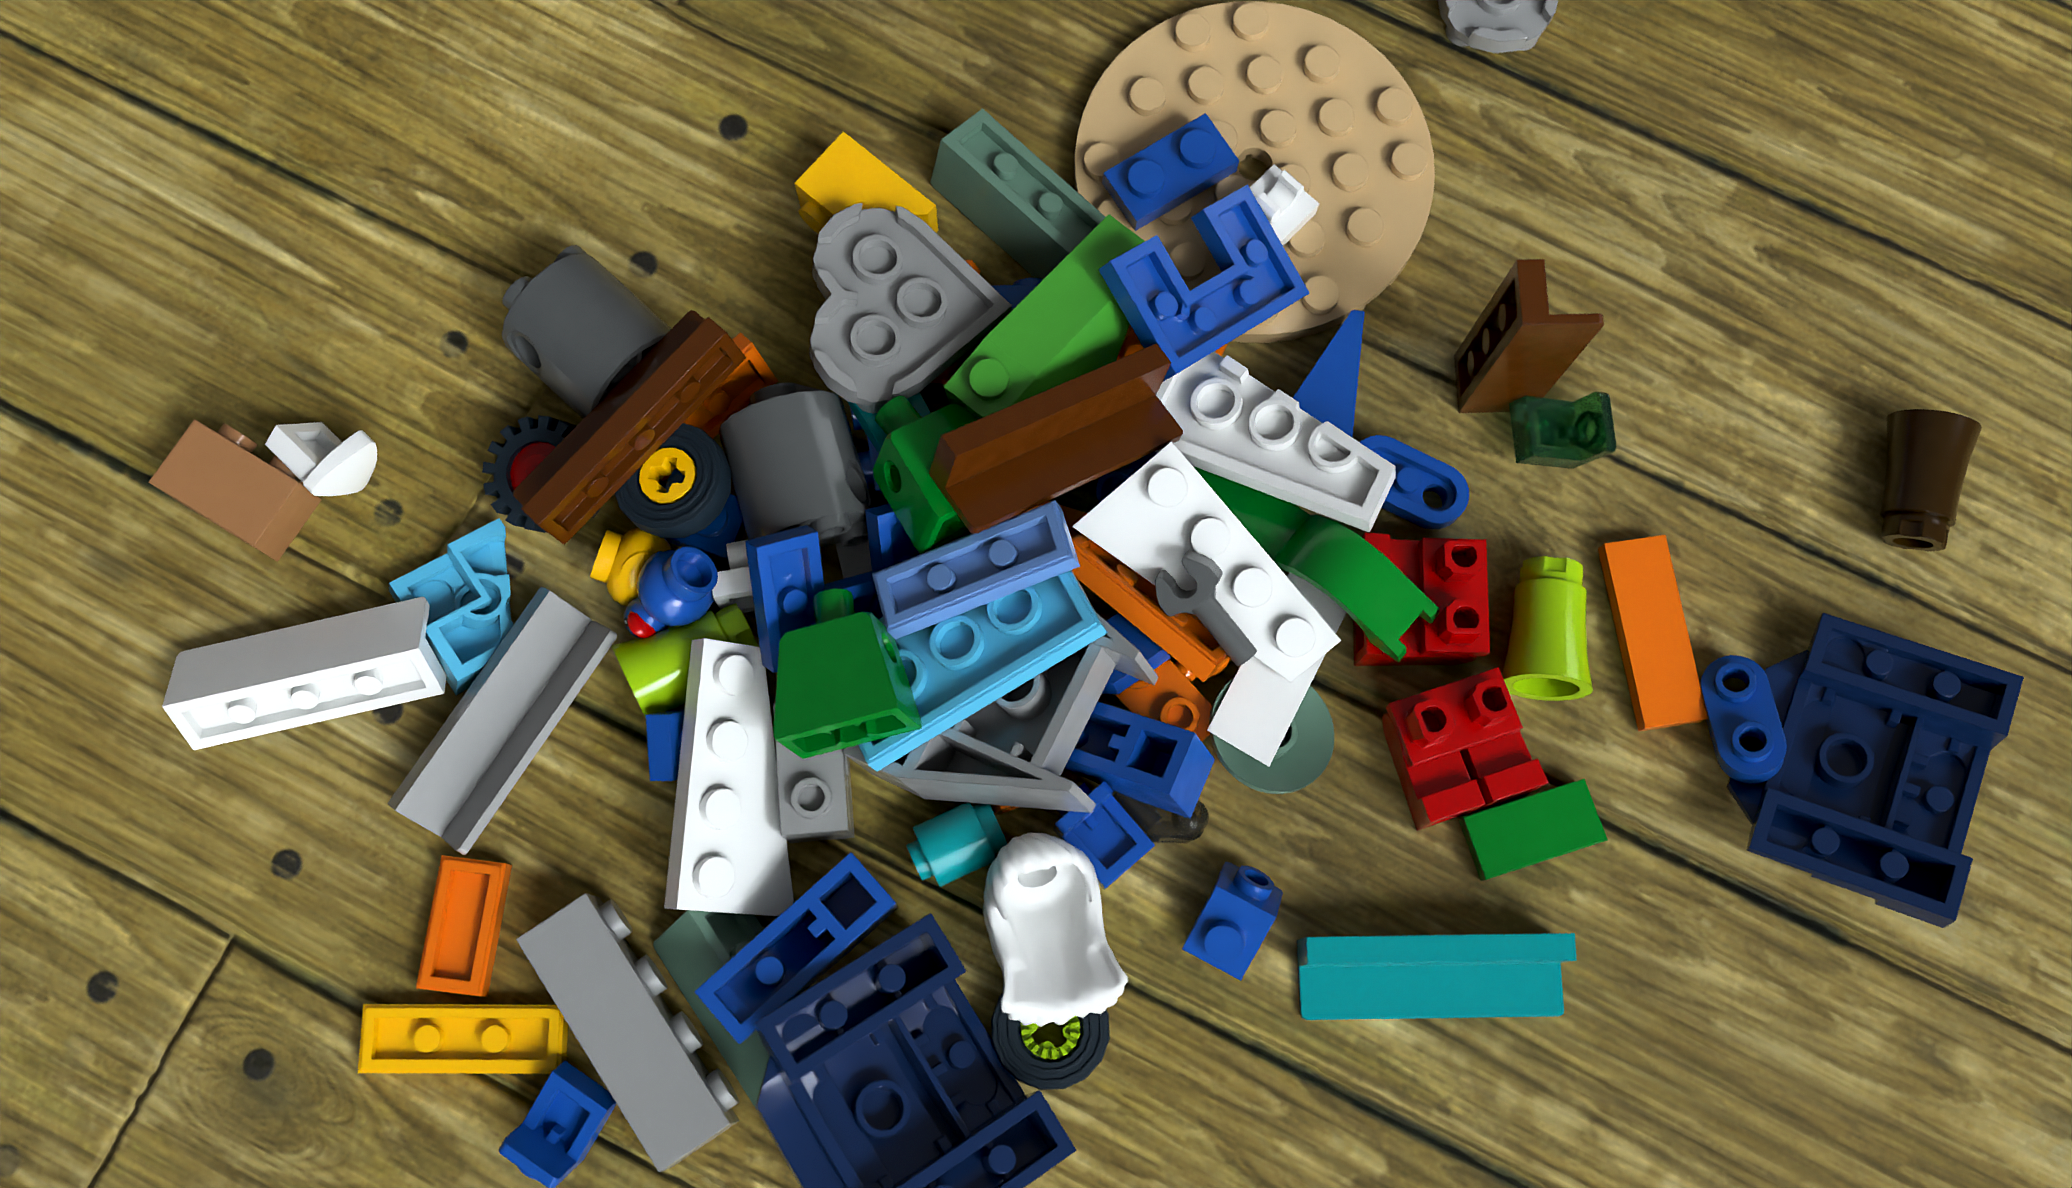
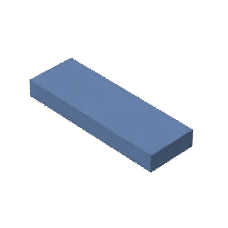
M1054 500L1016 515L982 532L969 534L875 572L872 576L887 632L894 639H899L1080 567V563L1063 510L1057 501Z

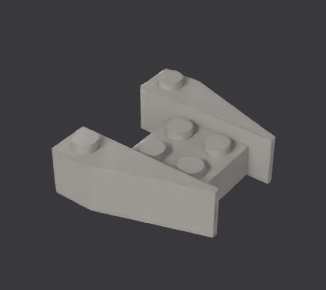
M969 531L963 534L962 536L954 539V541L972 533ZM1097 613L1107 634L876 772L868 766L859 745L844 748L842 753L870 774L924 799L1092 813L1096 803L1073 781L1061 777V774L1113 670L1115 669L1154 686L1159 676L1142 653Z

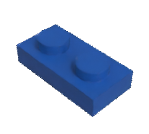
M1205 113L1103 172L1102 184L1134 231H1137L1237 172L1239 159Z

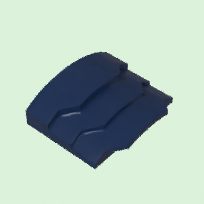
M1822 613L1807 650L1765 669L1787 743L1781 769L1774 777L1761 783H1743L1729 777L1727 783L1729 792L1752 824L1746 851L1811 873V877L1873 898L1876 905L1945 928L1956 921L1973 858L1961 853L1990 750L2008 736L2024 677ZM1749 736L1740 740V745L1747 751L1757 752L1764 748L1761 740L1756 737Z
M932 913L754 1023L769 1055L755 1108L801 1188H1025L1077 1151L1041 1091L1025 1095L1016 1078L1001 1065L992 1045L991 1037L955 980L965 973L966 969Z

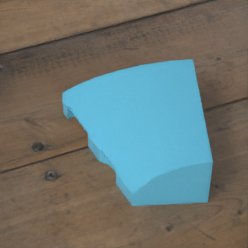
M500 518L447 544L446 554L389 583V592L396 602L418 597H425L427 599L430 609L425 638L446 673V681L455 695L460 694L471 686L513 626L510 611L509 574H507L505 551L506 530Z

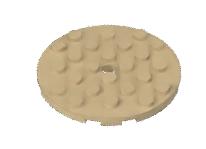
M1235 1L1212 4L1171 17L1149 29L1128 45L1104 71L1091 92L1077 133L1074 158L1075 190L1105 217L1110 214L1144 241L1158 235L1189 291L1221 273L1219 266L1191 217L1248 184L1251 187L1256 181L1243 177L1237 168V172L1134 231L1103 186V172L1206 113L1239 159V163L1245 160L1247 155H1251V158L1262 161L1267 168L1275 164L1280 170H1286L1304 186L1303 190L1319 203L1316 214L1283 246L1310 294L1232 341L1243 343L1288 341L1314 335L1337 326L1346 320L1352 310L1362 311L1366 304L1376 298L1388 285L1391 286L1406 266L1421 238L1433 199L1435 168L1430 132L1412 90L1399 71L1380 51L1351 29L1323 15L1286 4L1263 1Z

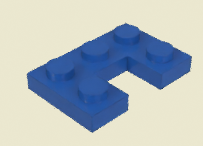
M1248 184L1191 217L1221 270V273L1189 291L1158 235L1114 258L1098 269L1143 348L1157 343L1172 362L1163 381L1178 374L1310 294Z
M890 504L865 510L872 571L824 584L818 531L804 525L745 541L761 659L764 667L773 673L778 671L779 641L786 632L815 625L813 597L821 591L828 589L848 590L853 595L855 613L871 612L877 619L883 617L872 574L920 555Z

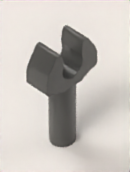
M1189 550L1185 553L1181 562L1188 574L1195 579L1197 588L1188 591L1183 590L1166 570H1161L1155 579L1158 603L1166 615L1170 617L1178 613L1196 615L1234 664L1240 666L1256 654L1257 649L1216 599V585L1223 574L1220 567L1209 557Z

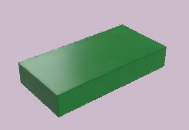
M1585 779L1458 820L1480 881L1608 840Z

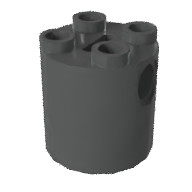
M571 245L564 249L556 257L554 263L546 267L533 279L525 276L516 280L507 289L502 300L503 305L509 310L502 330L505 346L582 419L671 330L662 319L578 245Z
M795 383L770 385L754 392L750 396V403L746 408L732 414L720 425L719 436L732 472L731 479L748 540L807 525L818 531L820 548L837 543L848 547L868 542L865 510L874 507L843 401L836 393Z

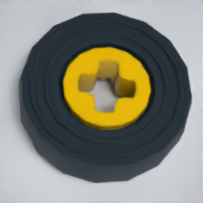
M683 423L619 488L615 496L621 511L640 530L664 539L686 538L707 528L721 514L731 493L732 472L724 450L704 430ZM677 468L685 478L682 483H672L667 493L659 479L663 480L664 476L671 475L673 470Z

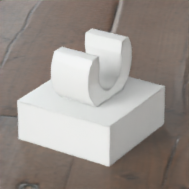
M1275 164L1250 187L1256 201L1259 203L1283 246L1316 214L1319 203L1303 190L1304 186L1286 170H1280Z
M747 540L726 544L730 570L717 572V584L712 589L713 598L720 610L736 603L742 613L755 611L745 544Z

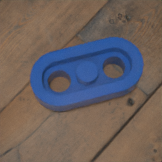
M1375 435L1360 441L1361 444L1396 467V478L1381 508L1422 528L1431 530L1448 527L1466 509L1469 501L1468 484L1463 475L1454 467L1388 436ZM1432 491L1437 493L1442 500V507H1429L1423 500V492Z
M1737 655L1718 658L1705 669L1700 685L1708 716L1706 722L1718 764L1729 777L1739 782L1755 784L1767 781L1774 777L1781 769L1787 749L1786 738L1768 677L1763 668L1749 658ZM1729 678H1738L1746 684L1747 688L1740 692H1733L1728 690L1723 685V682ZM1749 736L1756 737L1761 740L1764 748L1757 752L1747 751L1740 745L1739 741Z

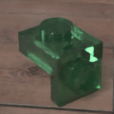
M1596 391L1573 402L1524 396L1509 403L1516 463L1574 469L1609 455L1616 450L1614 423L1608 393Z

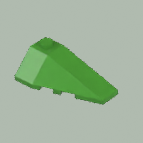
M1108 214L981 341L944 385L949 404L962 405L974 417L981 419L1116 361L1130 323L1098 269L1145 241Z

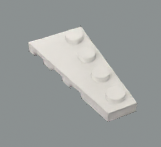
M1212 352L1162 382L1156 396L1183 430L1180 440L1173 444L1192 466L1370 533L1396 478L1395 465L1328 421L1324 423L1318 421L1300 409L1298 401L1283 391L1277 389L1275 392L1249 375L1248 368L1228 355L1223 358L1216 352Z
M1172 441L1072 526L1154 585L1159 572L1166 570L1181 589L1186 591L1194 590L1197 588V583L1188 574L1181 562L1185 553L1191 550L1212 559L1223 572L1219 583L1216 585V599L1257 649L1254 656L1290 682L1295 680L1341 641Z
M707 638L692 640L664 908L780 916L794 903L787 841L781 836L777 759L766 668L762 665L760 647Z

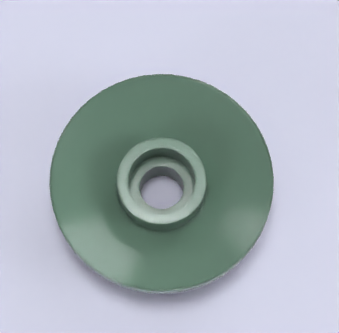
M1234 678L1216 696L1210 711L1209 725ZM1309 686L1269 767L1211 732L1210 738L1218 759L1235 779L1249 788L1260 792L1286 794L1305 788L1323 773L1334 749V726L1325 702L1315 689Z

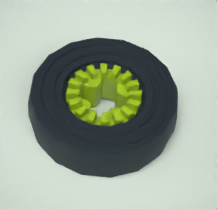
M1003 993L999 996L991 1017L992 1045L1001 1065L1019 1082L1040 1090L1066 1089L1085 1080L1102 1061L1110 1039L1109 1014L1107 1010L1102 1014L1088 1013L1084 1018L1074 1016L1069 1019L1068 1024L1061 1030L1066 1041L1061 1046L1055 1048L1050 1041L1042 1042L1040 1045L1034 1041L1031 1034L1039 1027L1037 1024L1032 1023L1023 1026L1019 1020L1008 1019L1007 1013H1003L1000 1008Z

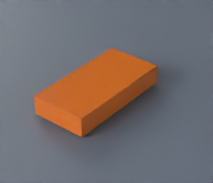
M441 855L416 988L488 997L512 865Z

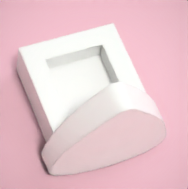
M322 422L276 425L265 443L314 496H339L363 490L368 484L377 462L376 443L363 430L357 431L342 442Z

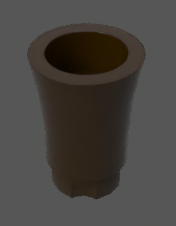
M1910 409L1893 412L1886 418L1887 464L1885 488L1880 516L1884 519L1881 538L1884 539L1885 544L1902 549L1928 552L1944 550L1947 545L1949 529L1956 522L1959 498L1969 460L1982 426L1972 418L1946 411Z

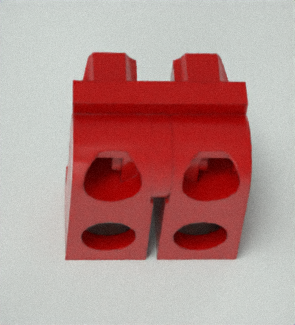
M1364 533L1361 536L1383 553L1439 608V615L1431 624L1422 617H1417L1399 639L1406 646V654L1399 662L1370 643L1364 631L1353 620L1354 666L1457 665L1473 662L1477 656L1485 657L1490 653L1486 539L1422 538L1420 541L1390 539V534Z
M1499 667L1389 703L1386 706L1388 713L1383 714L1382 717L1384 736L1417 831L1469 814L1476 809L1481 810L1531 793L1548 784L1538 758L1532 760L1520 730L1523 729V726Z

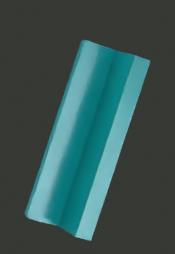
M1575 933L1305 937L1298 939L1297 962L1300 1016L1304 1020L1561 1016L1564 1013L1561 963L1577 961Z

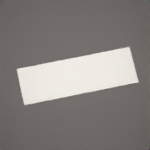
M1289 572L1287 576L1336 634L1346 611L1314 585ZM1325 655L1292 682L1253 656L1240 666L1207 731L1269 767Z

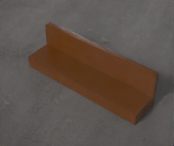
M1517 259L1454 354L1458 413L1532 411L1604 326L1603 314H1549L1544 259Z
M694 310L687 312L517 486L513 495L523 505L521 509L539 527L565 545L746 359L745 355L730 336L709 316L704 319Z
M1156 343L943 434L940 437L929 475L971 533L977 534L1160 450L1171 441L1173 443L1179 441L1183 434L1182 428L1156 396L1172 362Z

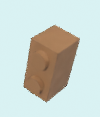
M194 419L148 483L278 562L316 509L321 499L311 494L303 486V482L276 455H274L269 463H266L251 454L257 444L225 423L215 432Z

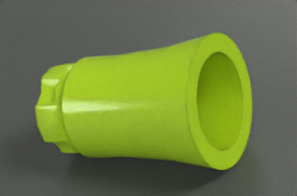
M1548 556L1532 557L1523 561V567L1520 569L1519 584L1514 588L1513 619L1508 652L1502 672L1509 694L1535 700L1564 701L1583 698L1592 693L1593 687L1587 656L1586 636L1587 590L1583 587L1582 582L1583 565L1578 561L1570 558Z
M736 603L719 610L715 615L709 610L703 617L690 624L672 626L648 638H636L611 645L645 718L647 714L676 709L685 704L692 640L707 638L759 647L740 607Z

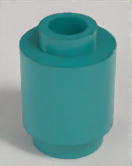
M965 802L912 827L917 840L907 844L906 847L921 880L923 881L935 876L939 887H942L992 863L996 858L994 854L1007 845V841L989 804L972 806L971 803Z

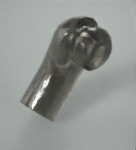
M1118 792L1113 795L1153 843L1187 844L1199 838L1209 822L1208 809L1200 800H1198L1191 819L1134 800Z

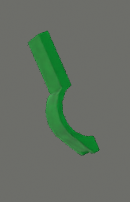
M1194 467L1282 571L1295 574L1328 595L1359 625L1370 643L1395 661L1399 662L1406 654V646L1399 639L1417 617L1420 616L1431 624L1439 615V608L1383 553L1357 533L1334 520L1317 514L1310 515L1295 504Z

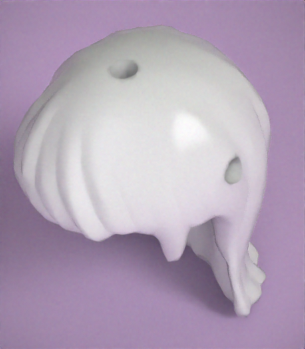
M1027 833L1012 838L1007 845L1000 849L998 856L989 867L983 905L984 920L991 947L1003 974L1004 984L1000 1007L1002 1012L1007 1013L1010 1020H1019L1023 1026L1035 1023L1039 1027L1049 1022L1064 1025L1072 1017L1084 1018L1088 1013L1102 1014L1108 1007L1117 1003L1118 997L1124 991L1128 976L1121 969L1107 943L1100 888L1093 864L1083 851L1062 839L1046 833Z

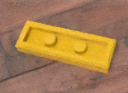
M363 1004L358 1073L551 1074L556 1067L567 1059L568 1023L556 1005Z

